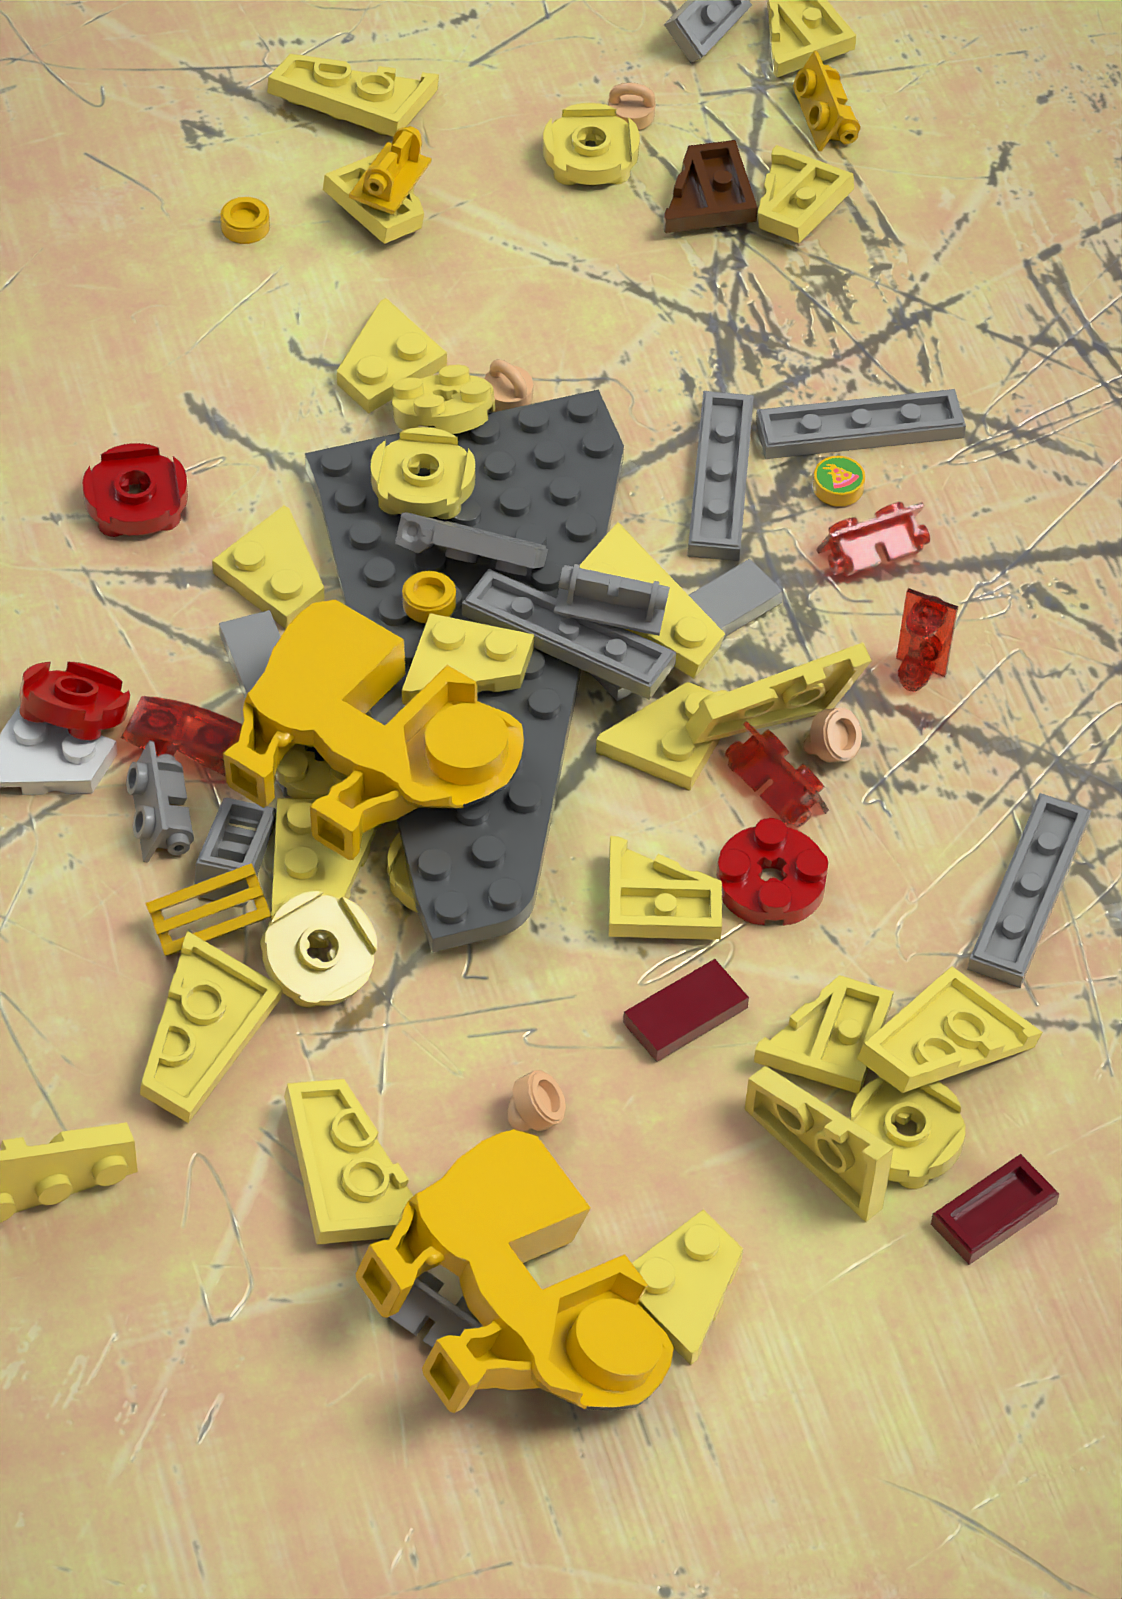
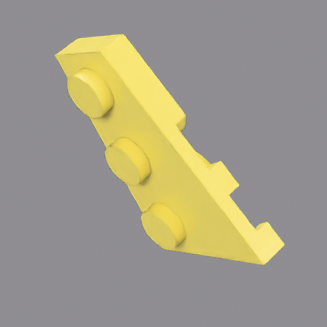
M951 966L863 1044L856 1059L874 1071L883 1080L904 1093L1035 1048L1043 1032Z

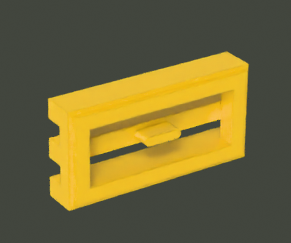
M252 863L145 903L166 957L180 952L185 939L184 936L173 941L169 931L250 900H254L257 908L254 911L192 933L207 942L272 917ZM245 879L249 886L248 889L165 919L162 910Z

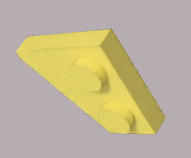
M768 0L767 10L773 73L776 77L802 69L813 51H818L821 60L824 61L855 49L856 34L828 0Z
M379 152L326 173L322 190L382 243H388L422 228L424 211L420 199L413 193L414 187L394 215L382 210L373 209L364 203L349 198V193Z
M385 298L379 302L337 369V385L367 413H371L393 399V384L397 380L410 377L420 379L432 376L439 372L441 368L447 366V352Z
M429 614L402 688V704L407 705L446 665L476 681L477 693L487 690L500 692L521 688L534 649V634Z
M610 836L609 937L721 940L722 881L699 871L686 870L678 862L660 854L652 860L627 849L628 840L619 836Z
M839 975L821 990L820 996L815 1001L805 1003L789 1017V1024L770 1040L764 1037L758 1042L755 1049L754 1062L858 1094L861 1091L869 1068L856 1058L863 1044L884 1026L892 1005L894 991Z
M704 1209L632 1262L648 1284L638 1304L666 1332L674 1349L690 1365L699 1358L702 1351V1343L712 1321L716 1320L723 1304L726 1289L732 1283L743 1255V1248Z

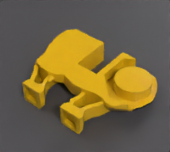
M336 599L314 602L302 610L287 626L271 652L264 673L247 693L243 705L244 722L239 742L233 744L223 753L226 783L236 792L265 808L275 798L274 778L283 756L295 744L314 746L332 769L349 777L332 786L329 795L318 798L310 805L312 836L315 840L346 859L354 860L360 852L362 834L381 823L396 820L416 808H465L486 800L507 788L521 763L524 745L522 724L509 713L477 701V682L449 665H446L386 725L366 715L406 675L404 639Z
M515 1129L501 1132L482 1140L459 1157L441 1179L410 1198L390 1239L369 1245L355 1273L356 1281L379 1314L384 1318H388L399 1312L415 1279L425 1271L442 1265L459 1277L460 1287L467 1307L484 1327L464 1329L460 1336L447 1335L437 1339L422 1367L424 1377L446 1408L452 1413H456L464 1408L475 1390L489 1388L506 1390L540 1388L588 1410L613 1411L636 1408L646 1401L661 1385L671 1366L674 1347L666 1332L638 1304L648 1284L626 1254H623L547 1288H540L523 1263L571 1243L591 1207L539 1137Z

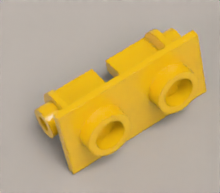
M813 51L804 67L798 71L792 86L817 150L823 151L830 139L841 141L843 144L855 142L860 131V124L855 118L851 106L845 105L848 98L841 84L839 72L829 65H823L818 51Z
M412 126L399 128L393 136L392 143L387 142L349 193V198L364 203L373 209L382 210L394 215L432 160V158L420 154L422 140L419 130Z

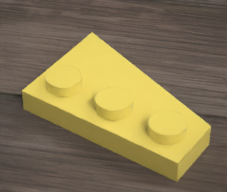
M289 54L268 77L267 93L286 99L292 104L303 105L329 114L335 119L346 120L372 129L378 134L393 137L399 128L406 127L436 93L438 90L439 74L422 72L421 80L397 77L396 68L378 66L377 72H361L351 70V66L347 61Z
M619 522L614 525L580 564V568L649 583L659 581V585L670 587L659 636L629 629L626 630L675 651L676 663L674 667L693 679L721 647L725 633Z
M862 642L732 691L721 690L711 693L699 702V708L685 725L693 745L815 716L824 709H833L872 660Z
M277 798L271 915L273 916L289 899L310 891L324 892L322 895H331L338 899L344 897L349 900L353 882L360 867H364L371 851V842L377 829L381 828L383 823L362 834L360 852L354 860H348L318 842L312 836L310 805L317 799ZM314 935L307 938L310 944L309 948H327L330 942L328 939L319 942Z
M187 931L176 972L170 985L161 1022L158 1025L143 1075L140 1095L189 1123L280 1001L282 987Z
M767 1066L762 1067L748 1078L745 1110L865 1222L883 1209L893 1146Z
M345 1079L287 1083L284 1098L316 1244L390 1238L406 1203L413 1197V1194L407 1187L409 1179L399 1163L393 1164L378 1142L379 1132Z
M127 1122L63 1131L53 1137L49 1144L27 1146L24 1137L2 1140L0 1145V1223L9 1219L14 1213L41 1204H57L67 1199L71 1194L98 1185L110 1186L122 1181L127 1175L138 1172L135 1141Z

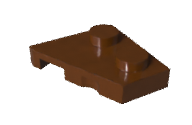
M736 140L688 146L683 159L682 172L678 174L674 185L673 198L664 214L663 229L665 233L756 222L758 207Z

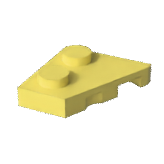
M776 145L771 153L770 173L766 174L764 183L765 195L761 198L758 209L759 228L800 243L854 190L853 173Z
M285 505L212 560L214 575L261 611L270 610L274 621L285 629L309 605L314 602L325 601L322 581L293 515Z
M690 682L684 683L600 733L596 739V753L691 790L720 739L693 745L685 725L699 708V702L714 692Z

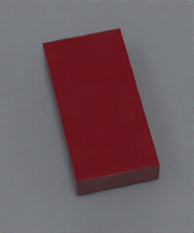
M713 959L624 1011L623 1023L654 1060L658 1062L748 1008L749 996L720 963Z
M1019 1154L934 1212L931 1225L970 1265L1057 1205L1059 1193L1022 1154Z

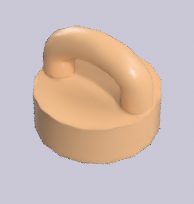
M632 82L615 85L610 90L608 106L617 109V117L622 118L627 123L629 117L635 122L638 130L648 127L654 120L655 94L650 88L642 84Z
M494 360L490 365V371L485 375L484 379L493 386L495 412L531 404L534 385L530 374L526 370L513 366L505 360Z
M846 708L822 710L812 721L810 734L804 740V751L808 754H817L820 759L827 763L849 761L856 756L861 746L862 733L858 719L852 711Z
M534 1070L514 1082L513 1095L509 1101L507 1113L508 1122L513 1129L522 1132L530 1129L544 1131L559 1124L564 1119L566 1110L565 1098L558 1083L551 1075L542 1070Z

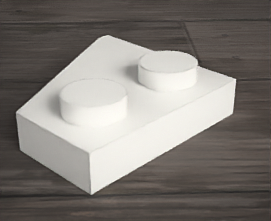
M19 705L0 733V787H21L22 795H44L51 791H60L65 794H92L118 754L117 742L102 735L96 740H81L71 736L68 728L59 727L47 722L37 723L28 721L20 715Z

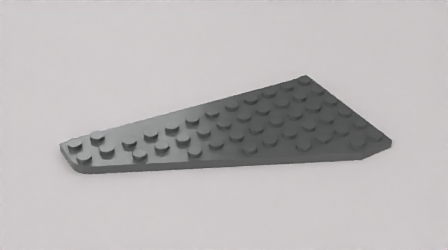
M599 389L488 413V421L483 425L465 432L453 434L458 437V445L464 448L466 452H468L469 448L474 455V490L470 497L461 504V511L451 519L428 518L444 522L449 521L545 545L548 552L544 567H528L526 576L495 569L497 559L477 555L476 563L446 557L447 547L435 545L424 553H416L395 544L402 514H388L379 507L378 497L371 485V459L375 449L383 441L386 440V446H388L391 442L399 440V433L305 453V468L323 512L345 605L404 639L406 675L370 709L373 719L386 725L406 706L402 704V688L426 623L410 618L403 609L402 589L409 577L423 571H435L448 576L456 588V607L449 617L478 623L462 616V602L488 569L557 599L561 572L564 565L573 567L574 564L580 565L610 530L624 460V444ZM420 468L419 473L415 475L429 476L430 469ZM536 648L533 649L521 688L500 692L487 690L477 693V701L509 713L522 724L524 745L521 763L508 787L486 800L465 808H416L396 819L406 857V868L414 895L416 910L432 952L511 933L519 928L533 911L582 670Z

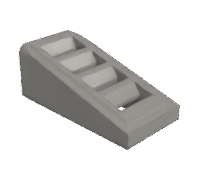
M227 797L223 798L197 859L194 884L250 863L253 864L258 876L276 820L277 809L268 806L262 808L258 804ZM229 823L253 827L257 829L256 831L244 829L240 827L230 826ZM245 879L200 897L219 900L248 889L249 886ZM248 902L242 903L239 906H245Z

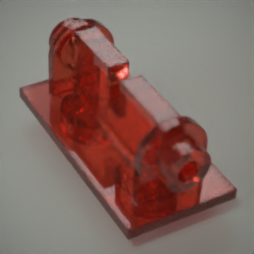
M896 502L874 513L875 518L859 523L856 517H851L839 521L828 528L829 534L816 550L818 554L831 550L833 554L828 556L831 571L835 575L842 573L846 577L878 566L881 563L875 548L878 545H881L888 562L919 553L923 550L924 545L930 543V534L924 524L917 525L915 517L925 506L921 502L905 508L903 502Z
M908 588L906 591L896 659L902 661L897 675L899 682L906 690L914 692L924 687L929 682L933 673L946 677L959 606L945 602L937 596L927 595Z
M746 721L743 726L751 737L744 743L736 741L728 747L725 752V757L729 760L728 767L754 792L771 779L773 783L759 796L786 825L793 824L797 828L803 826L810 819L812 812L809 809L814 804L826 814L829 809L819 794L825 786L817 776L803 763L795 769L784 758L790 753L789 750L774 733L767 729L760 734Z

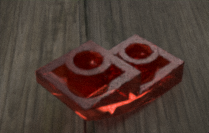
M141 696L121 738L142 750L145 749L149 741H152L155 745L156 757L164 754L174 756L178 751L226 776L223 753L233 744L239 742L243 724L193 704L160 697Z

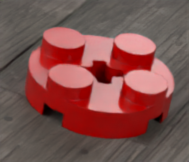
M129 443L110 448L101 454V462L95 465L92 470L89 465L83 476V496L86 510L90 517L98 523V528L104 535L118 537L121 535H145L159 530L168 531L177 527L181 521V512L188 500L187 475L178 459L173 456L172 462L168 457L160 455L159 448L144 443ZM139 484L141 490H144V492L138 494L127 493L130 489L129 485Z
M42 662L30 666L23 673L19 693L21 701L19 713L28 721L37 723L47 722L59 727L68 728L69 734L77 739L96 740L100 738L102 729L116 727L126 719L131 694L129 690L125 693L121 691L123 681L111 672L80 662H67L66 671H49L51 662Z
M762 819L755 827L746 828L732 836L720 851L716 876L718 880L722 881V902L737 917L752 924L765 926V919L772 921L784 919L783 926L796 924L809 917L820 906L824 897L829 862L819 846L804 833L787 827L779 819ZM768 868L777 869L782 872L784 879L780 881L772 877L765 881L761 879L762 870Z

